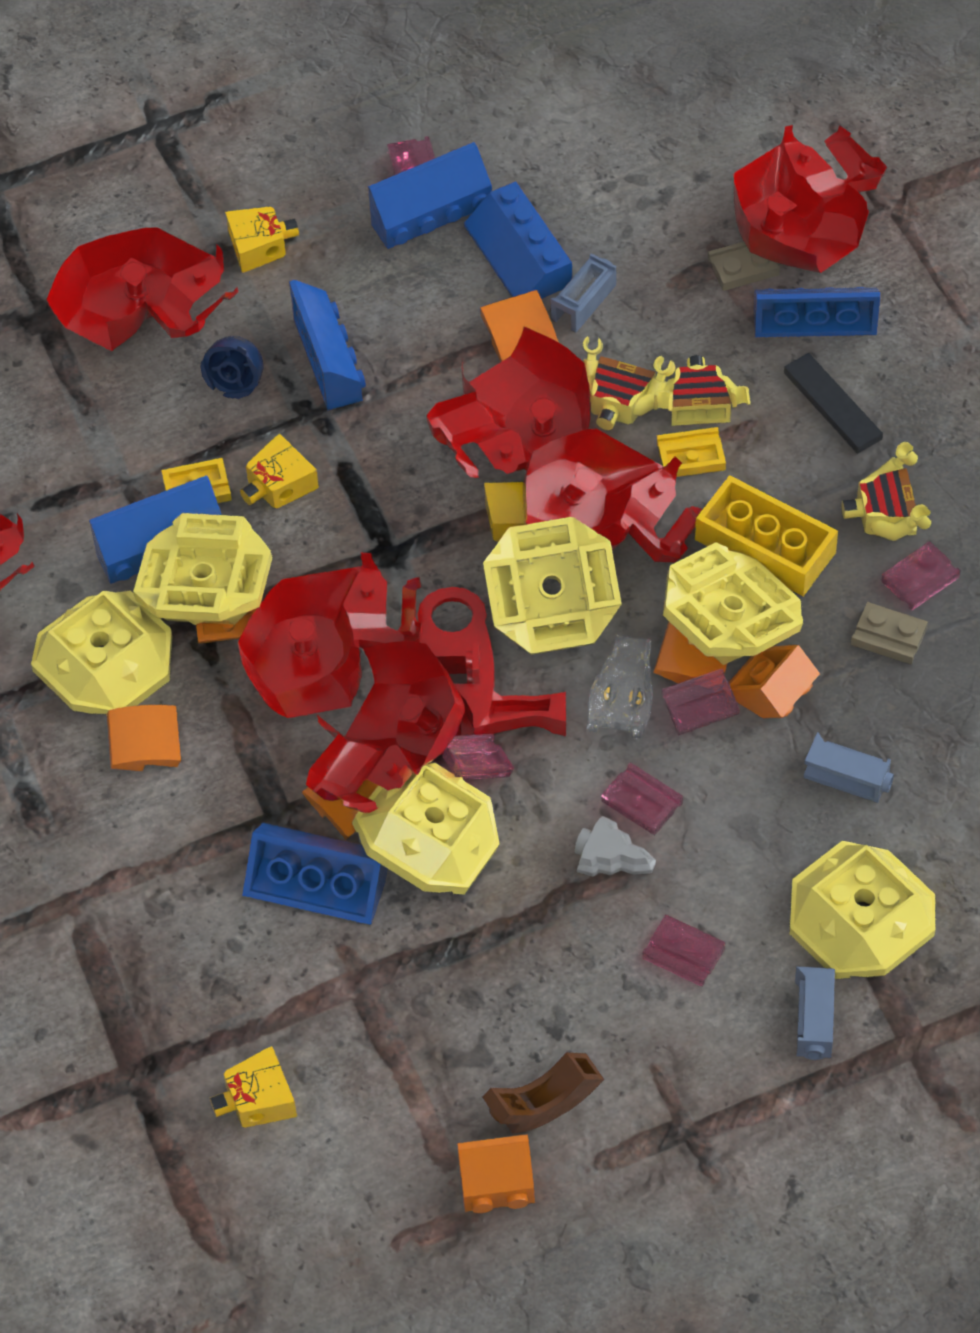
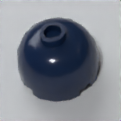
M227 336L217 340L206 351L200 368L203 379L212 390L216 387L219 391L226 392L222 396L240 399L250 395L259 384L264 365L260 351L251 341L240 336Z

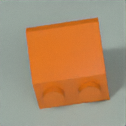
M799 645L772 646L755 656H751L722 691L726 696L761 718H784L792 712L795 702L802 695L810 691L813 681L820 673Z
M528 1134L457 1143L465 1212L486 1213L493 1208L507 1206L511 1209H519L530 1203H535Z

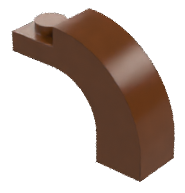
M566 1052L549 1071L535 1081L518 1088H490L482 1098L489 1107V1113L497 1122L506 1124L511 1133H521L541 1127L570 1111L588 1097L604 1081V1078L586 1053Z

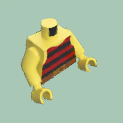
M587 336L583 342V347L587 352V359H584L583 362L590 386L591 412L598 415L596 424L604 430H611L616 421L632 424L638 416H642L654 409L655 392L664 391L667 384L664 381L665 378L675 372L674 362L670 361L668 368L662 371L661 365L664 362V357H657L654 361V368L658 372L656 376L655 371L601 356L598 361L596 360V355L602 351L603 343L599 338L598 347L590 350L588 349L589 337Z
M694 355L687 359V367L676 369L675 378L667 381L664 391L655 392L654 410L662 408L672 411V426L730 422L731 402L733 408L741 403L750 404L749 388L746 386H736L728 376L722 375L719 366H705L704 357Z
M900 443L896 448L897 458L892 457L879 469L858 483L857 499L842 500L841 505L844 519L861 517L865 533L877 535L891 541H896L906 535H916L917 526L923 530L930 527L931 520L927 516L931 512L923 504L916 506L907 468L903 469L902 466L903 464L912 466L918 460V456L912 451L913 446L910 443Z

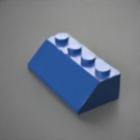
M475 142L368 186L371 225L386 248L389 249L473 213L489 192H492L490 179Z
M516 181L489 192L464 222V227L512 297L537 290L542 299L563 290L571 281V260Z
M297 280L289 281L293 319L327 410L363 401L361 388L366 387L362 370L356 371L354 366L357 364L356 355L353 347H347L346 345L348 335L344 324H338L337 319H340L336 302H330L325 290Z
M876 287L769 288L755 290V337L877 335L880 291Z
M207 475L89 520L96 555L110 584L127 580L133 575L138 574L147 543L161 531L172 526V522L182 513L222 515Z
M262 823L252 832L242 896L371 925L386 882L388 868L367 856L363 846L360 844Z

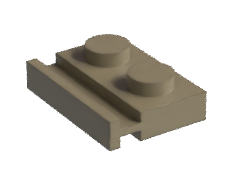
M745 242L708 251V260L713 266V271L723 291L775 277L780 272L778 263L751 253Z
M867 602L856 626V631L851 638V645L912 665L915 654H917L926 633L928 621Z

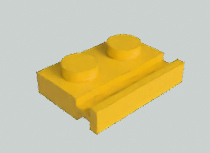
M718 427L657 435L661 465L666 466L674 456L682 462L678 469L677 477L726 470V461L721 439L719 438Z
M223 458L161 470L166 491L207 475L217 503L232 500Z

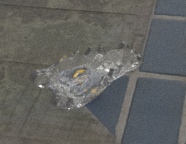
M629 635L616 636L612 655H609L606 662L603 663L601 673L596 675L590 689L588 722L586 726L588 732L597 733L599 727L631 731V738H642L649 723L653 706V686L649 662L651 640L643 639L642 637L636 639Z

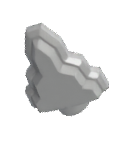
M604 816L599 818L593 830L583 828L576 841L574 852L581 855L576 870L577 873L595 876L597 873L613 875L619 871L633 875L649 874L653 872L656 865V860L644 848L632 844L629 834L618 829L617 822Z

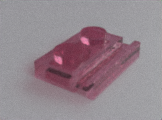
M429 136L424 137L425 140L421 141L411 139L387 144L394 175L435 159Z
M929 541L884 572L881 582L902 602L905 601L909 605V609L913 611L960 577L961 570L958 567L955 569L951 565V561Z
M723 668L664 688L661 692L678 736L733 717L740 712L729 682L725 678Z
M493 734L454 736L442 756L454 776L462 777L463 780L509 777L514 770V766L501 746L495 745L493 742L495 738Z
M630 762L627 765V769L623 773L621 772L602 793L601 801L655 836L674 814L675 809L683 804V796Z
M665 914L651 937L649 945L644 949L642 959L703 987L706 978L711 974L723 954L726 942Z

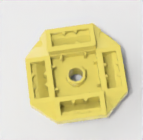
M182 513L172 522V526L161 531L147 543L133 593L135 600L157 618H164L167 621L190 622L194 625L199 623L235 625L249 611L260 607L272 562L271 550L252 529V526L244 516Z
M574 517L509 527L483 562L494 628L530 655L595 644L622 605L610 540L596 533ZM547 579H555L560 583L561 590L554 595L547 594L543 590L542 584Z
M714 543L670 565L667 574L663 616L688 639L689 644L695 645L705 656H714L722 665L743 656H755L800 632L803 624L800 599L757 559L742 553L728 551V547Z
M131 590L116 593L102 591L98 595L86 597L73 608L67 609L66 613L37 634L31 662L32 670L73 711L106 714L107 716L108 710L137 706L170 681L172 631L160 618L154 616L138 603Z
M435 762L422 767L418 775L412 774L401 788H394L388 791L378 785L368 798L375 801L378 809L370 813L358 812L352 822L355 831L359 834L367 856L425 892L440 893L452 891L453 894L465 895L499 846L491 797L465 782L462 777H457Z
M841 841L792 879L790 935L824 968L835 969V979L850 978V976H885L934 937L935 894L889 850ZM866 902L870 905L865 907L860 906L857 903Z

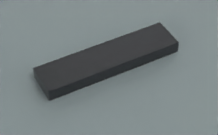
M810 353L784 366V374L857 454L882 440L883 433Z

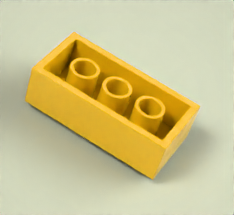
M731 475L727 477L696 518V541L707 547L714 543H719L728 547V551L742 553L757 559L788 589L803 597L836 554L838 530Z

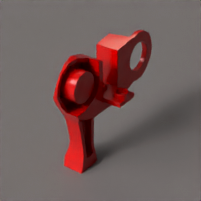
M459 587L441 588L428 594L420 603L417 613L418 622L422 623L420 643L428 645L449 674H467V683L454 684L464 702L465 712L457 734L441 754L449 755L461 751L489 735L522 727L536 726L544 728L553 734L566 736V692L538 696H501L494 691V658L489 633L485 624L487 613L485 604L478 595ZM446 602H460L471 610L472 620L467 627L460 631H443L432 621L435 609Z

